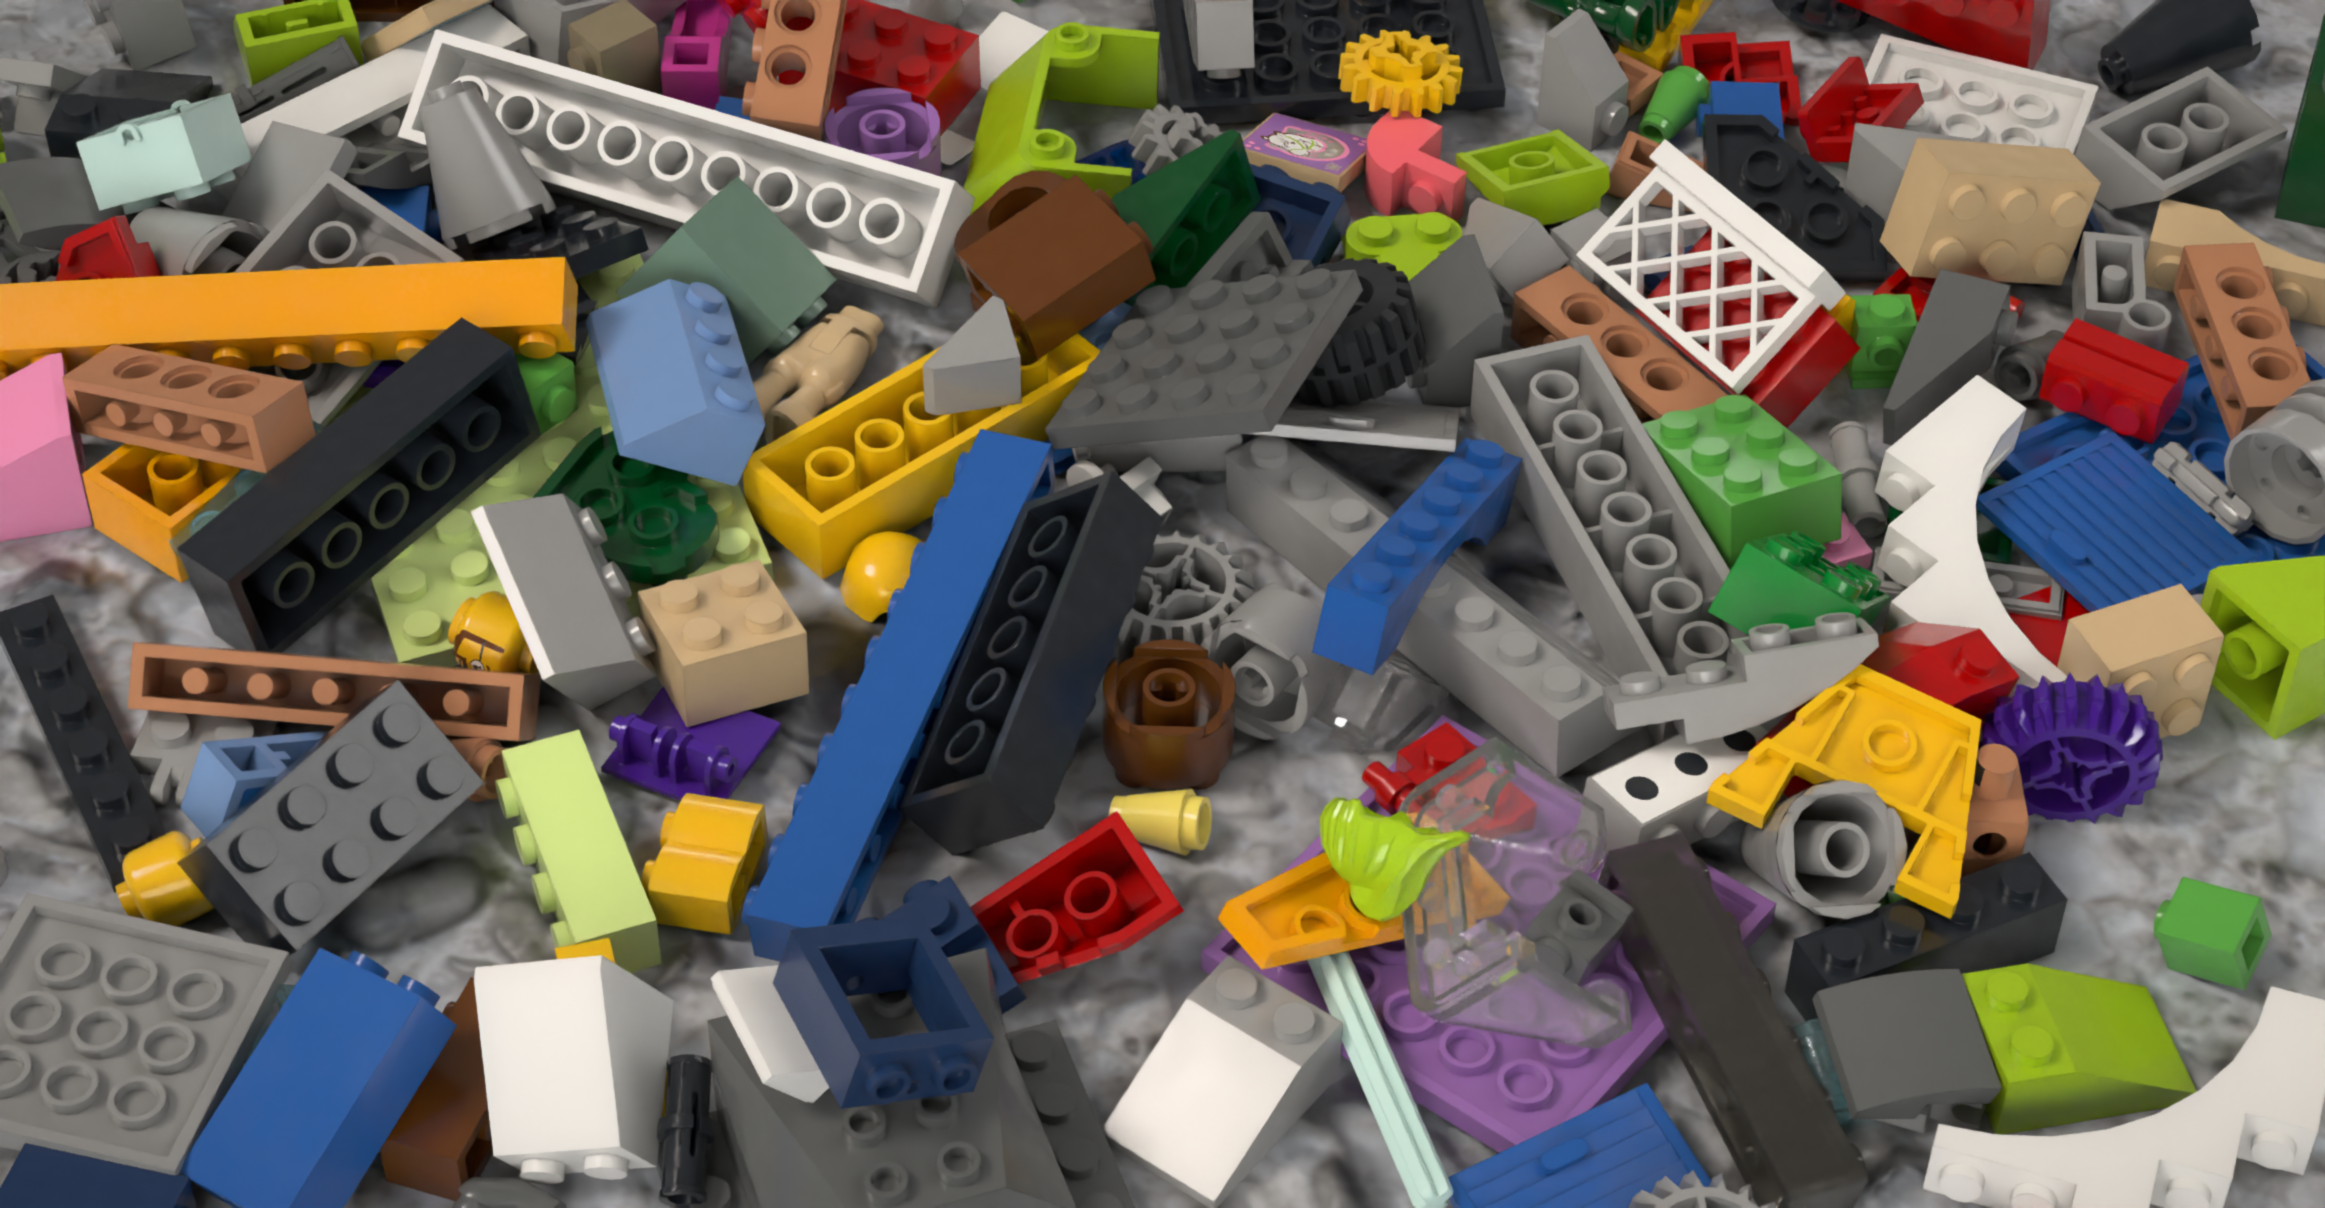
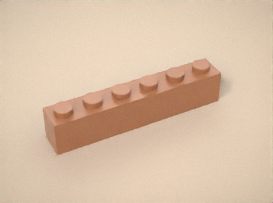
M134 642L128 709L336 726L366 699L399 680L444 735L526 741L536 739L541 675L158 642Z

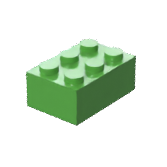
M1745 394L1723 396L1717 399L1715 403L1688 411H1671L1665 413L1660 419L1642 423L1730 571L1747 542L1779 533L1790 535L1792 530L1799 531L1821 544L1841 539L1842 473Z

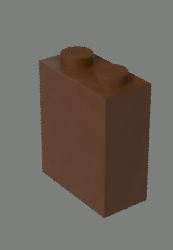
M1076 174L958 253L973 294L983 304L992 296L1003 299L1014 336L1037 360L1156 280L1148 256L1153 252V246L1144 230L1134 221L1127 225L1120 218L1115 204L1106 192L1100 188L1093 192Z

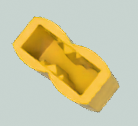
M686 793L681 799L676 812L668 811L666 813L660 834L661 850L656 860H648L646 862L641 877V883L656 917L657 924L728 935L734 932L742 915L749 886L758 873L767 844L768 832L764 804Z

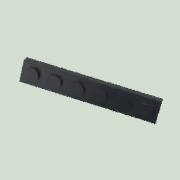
M52 594L1 611L0 644L115 893V886L125 881L122 871L125 855L167 833L61 609Z

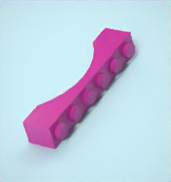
M687 0L675 9L671 32L664 39L661 64L663 96L711 110L716 109V103H719L720 96L725 97L733 17L721 7L717 0Z

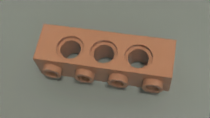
M761 0V8L769 11L766 28H756L754 34L752 62L759 63L756 82H746L742 103L743 116H749L752 122L823 142L825 135L824 123L830 106L848 0ZM795 17H807L813 21V24L803 31H793L785 26L788 21ZM786 70H797L804 74L802 80L793 85H784L776 81L777 76Z
M2254 242L2185 245L2173 292L2231 441L2244 429L2310 381L2306 371V355L2303 347L2296 346L2290 332L2288 310L2284 305H2279L2274 292L2272 271L2269 266L2263 265Z
M1567 266L1514 294L1510 337L1522 348H1529L1588 335L1641 424L1660 419L1665 413L1671 411H1688L1715 403L1720 397L1727 396L1718 384L1706 378L1684 360L1675 349L1667 346L1645 328L1636 317L1624 311L1602 293L1597 285L1590 283L1571 266Z
M112 344L62 377L77 433L262 473H268L316 436L302 381Z

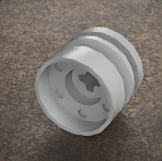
M2325 379L2308 381L2275 408L2244 429L2230 441L2224 457L2226 483L2234 491L2233 497L2234 495H2239L2254 508L2256 514L2252 520L2253 525L2274 539L2294 545L2313 543L2325 534Z

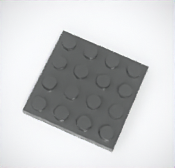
M1319 268L1296 276L1276 277L1272 274H1263L1248 281L1222 283L1220 280H1208L1196 286L1170 289L1169 286L1158 285L1143 291L1137 297L1135 304L1120 325L1113 330L1110 339L1095 360L1088 365L1085 374L1072 392L1063 400L1062 406L1045 428L1053 449L1271 432L1362 293L1363 288L1356 270L1330 272L1328 269Z

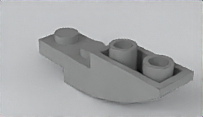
M1848 612L1821 615L1815 618L1814 626L1790 630L1788 625L1781 623L1755 626L1749 629L1748 637L1730 639L1733 665L1726 666V663L1720 660L1699 661L1686 666V673L1660 677L1657 672L1640 671L1620 677L1619 684L1602 687L1605 713L1616 730L1674 721L1675 729L1687 745L1724 737L1758 726L1792 711L1819 695L1826 688L1833 686L1852 672L1879 647L1878 634L1862 617L1855 618V614Z

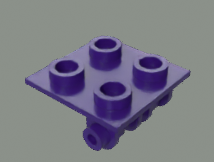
M663 686L641 716L631 713L627 717L618 715L614 718L609 729V739L617 742V747L601 766V772L681 801L686 793L729 799L779 731L781 722L751 711H744L686 727Z

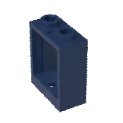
M923 916L791 929L773 980V985L841 1109L875 1104L885 1105L898 1101L936 1096H953L960 1093L974 1092L994 1037ZM905 990L907 993L908 991L915 1009L929 1031L927 1033L870 1039L846 997Z

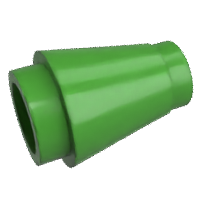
M1677 66L1673 70L1663 73L1643 116V120L1638 126L1640 135L1661 144L1665 139L1669 142V140L1691 123L1697 116L1698 104H1708L1710 84L1705 76L1689 66Z

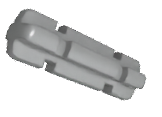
M2170 442L2163 448L2159 447L2153 455L2155 459L2152 465L2171 482L2175 481V485L2211 517L2215 516V520L2235 538L2243 531L2247 532L2253 525L2252 520L2256 514L2254 508L2239 495H2234L2233 498L2230 497L2234 491L2200 461L2194 460L2191 463L2190 461L2193 456L2179 443Z

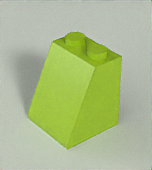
M2325 555L2224 565L2210 570L2200 607L2224 634V640L2211 684L2274 740L2325 713Z

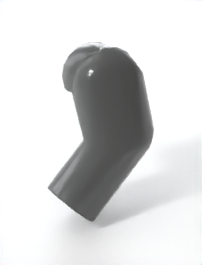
M471 1177L458 1188L461 1195L452 1206V1208H566V1204L518 1177Z

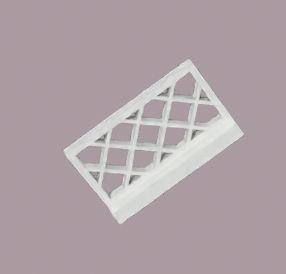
M1665 139L1649 156L1657 166L1576 256L1739 395L1820 305L1830 312L1846 292L1825 268ZM1662 189L1666 190L1673 196L1672 218L1645 222L1647 205ZM1685 207L1694 214L1685 215ZM1705 226L1712 228L1711 250L1684 254L1686 229ZM1672 232L1671 256L1644 260L1645 236ZM1632 238L1631 263L1607 266L1599 259L1615 241ZM1724 239L1734 247L1724 248ZM1741 259L1752 261L1751 283L1723 287L1724 262ZM1711 264V289L1683 293L1684 268ZM1671 270L1670 295L1649 299L1644 298V274ZM1764 272L1774 280L1764 281ZM1631 277V286L1622 278ZM1790 292L1798 299L1782 318L1763 321L1764 295ZM1751 297V323L1723 327V301ZM1710 303V329L1684 332L1682 330L1683 307ZM1670 309V319L1661 311ZM1750 337V353L1733 372L1722 364V341ZM1709 343V352L1700 344Z

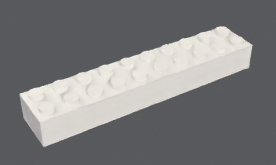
M438 29L435 30L397 136L413 147L427 148L420 110L421 107L431 104L427 92L460 80L464 91L473 87L477 88L549 192L678 230L738 175L837 279L937 309L956 255L954 249L956 234L970 215L975 200L956 181Z

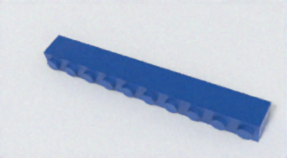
M980 429L970 452H962L959 456L954 473V485L948 497H940L935 506L932 530L926 543L919 542L914 549L910 564V576L904 588H897L892 594L888 607L887 624L881 636L874 635L868 644L864 661L865 669L858 684L851 683L846 689L841 706V719L834 733H826L820 743L815 773L810 783H802L797 790L793 803V818L786 833H779L774 838L768 855V870L760 886H752L747 893L743 905L742 921L745 926L749 927L754 956L780 962L791 929L855 923L904 817V814L898 810L1023 504L1051 494L1055 490L1052 444Z

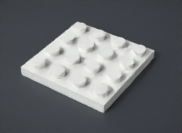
M1884 34L1880 35L1865 69L1869 84L1919 83L1924 104L1908 120L1903 128L1905 130L1971 138L1972 142L2069 149L2074 155L2077 151L2082 128L2088 124L2094 108L2099 88L2097 85ZM1824 162L1823 167L1840 181L1839 187L1845 188L1848 170L1847 162Z

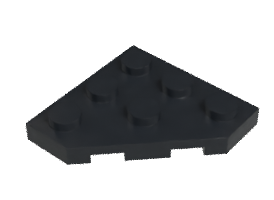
M1704 115L1702 141L1703 164L1706 173L1825 268L1836 282H1884L1887 274L1886 248L1880 242L1885 227L1884 219L1867 204L1862 208L1839 188L1840 181L1806 152L1803 155L1799 154L1778 136L1780 129L1763 115Z

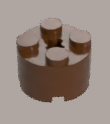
M1172 639L1154 640L1134 647L1132 657L1126 659L1118 666L1116 659L1109 666L1103 681V748L1108 761L1115 769V777L1121 784L1132 788L1145 786L1154 789L1176 790L1190 787L1201 790L1213 786L1218 781L1220 771L1229 761L1233 751L1235 680L1231 670L1224 662L1222 669L1208 658L1207 649L1188 641Z

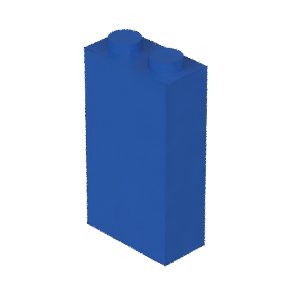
M319 948L186 1156L180 1174L189 1177L191 1182L233 1208H344L457 1027L454 1022L435 1008L440 996L427 986L406 975L401 977L398 984L386 980L389 971L357 951L353 950L347 960L325 949Z

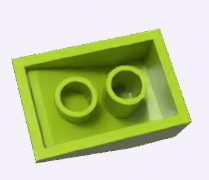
M2020 964L1962 974L2002 1089L1990 1104H1983L1985 1105V1113L1994 1134L2005 1135L2167 1108L2197 1092L2146 986L2033 964Z

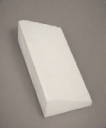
M779 965L717 971L710 978L713 982L712 986L762 1083L804 1102L814 1103L829 1086L773 985Z

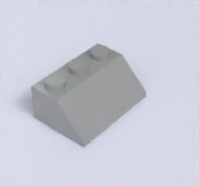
M2207 66L2084 125L2075 156L2101 182L2095 200L2106 209L2113 210L2162 200L2285 139L2288 129Z
M562 493L483 505L471 511L543 681L588 711H591L658 676L649 657L650 653L656 651L652 636L643 621L638 616L632 618L624 600L631 596L629 584L618 565L614 561L608 563L600 544L607 541V535L599 518L590 507L582 509Z

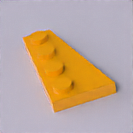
M1420 804L1404 812L1410 817L1414 827L1428 828L1435 826L1441 833H1446ZM1457 846L1447 852L1437 863L1424 890L1413 904L1398 917L1384 922L1366 917L1355 906L1350 895L1349 883L1338 875L1324 852L1227 901L1217 919L1263 970L1497 919L1509 901Z

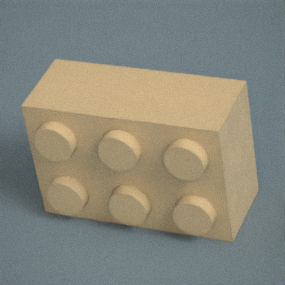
M1917 138L1880 242L1911 277L1937 278L1941 268L1997 282L2061 285L2101 182L2069 149Z

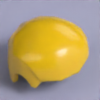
M879 532L870 534L855 545L850 554L840 585L845 606L868 622H874L879 615L888 612L893 592L897 588L903 589L910 576L911 558L916 545L924 541L900 532Z

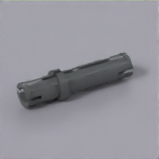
M339 36L337 40L290 64L288 67L250 88H247L245 84L236 88L237 95L233 96L232 99L240 123L242 124L360 67L343 36Z

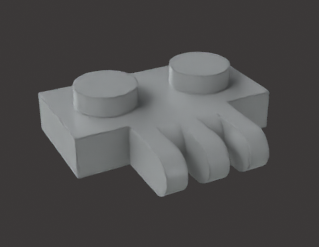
M149 710L130 757L138 774L155 775L150 788L152 804L166 807L170 802L175 787H177L176 806L180 808L202 742L280 735L278 722Z

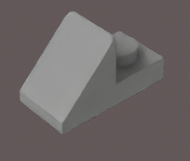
M0 57V80L17 86L16 96H18L14 130L18 133L46 137L44 129L61 93L88 76L54 64Z

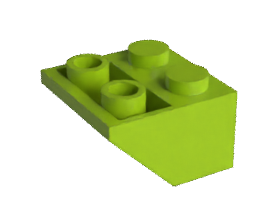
M307 0L236 14L234 17V36L250 86L259 83L288 67L290 64L330 44L341 35L359 65H364L358 25L349 0Z

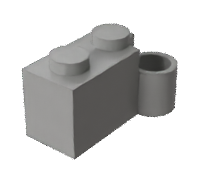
M2083 231L2072 281L2073 321L2075 318L2163 352L2171 314L2161 303L2146 299L2143 237Z

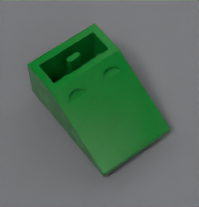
M1792 530L1790 535L1779 533L1747 542L1708 612L1749 635V629L1763 624H1786L1789 626V630L1814 626L1815 618L1836 612L1853 613L1855 618L1862 617L1871 626L1892 597L1878 589L1882 583V579L1852 562H1848L1846 567L1837 566L1822 557L1826 551L1825 546L1799 531Z

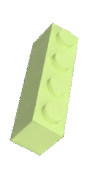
M580 730L502 750L506 778L495 780L499 803L505 819L517 817L520 826L513 827V833L523 866L535 864L538 874L532 875L531 879L539 909L542 915L553 912L557 922L550 924L554 947L610 938L615 964L629 973L661 965L656 917Z

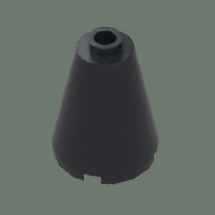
M2155 0L2102 47L2100 53L2101 60L2098 62L2099 74L2108 88L2112 90L2117 89L2124 95H2131L2167 86L2207 66L2216 73L2243 67L2256 60L2261 51V42L2255 45L2252 44L2251 31L2259 27L2257 15L2250 0Z

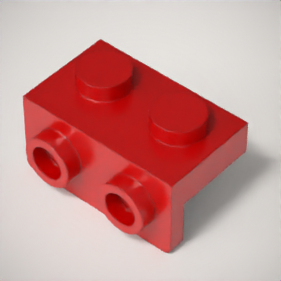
M1848 57L1798 111L1800 133L1806 141L1810 156L1817 162H1847L1849 164L1855 123L1903 129L1908 120L1924 104L1919 83L1869 84L1861 57Z

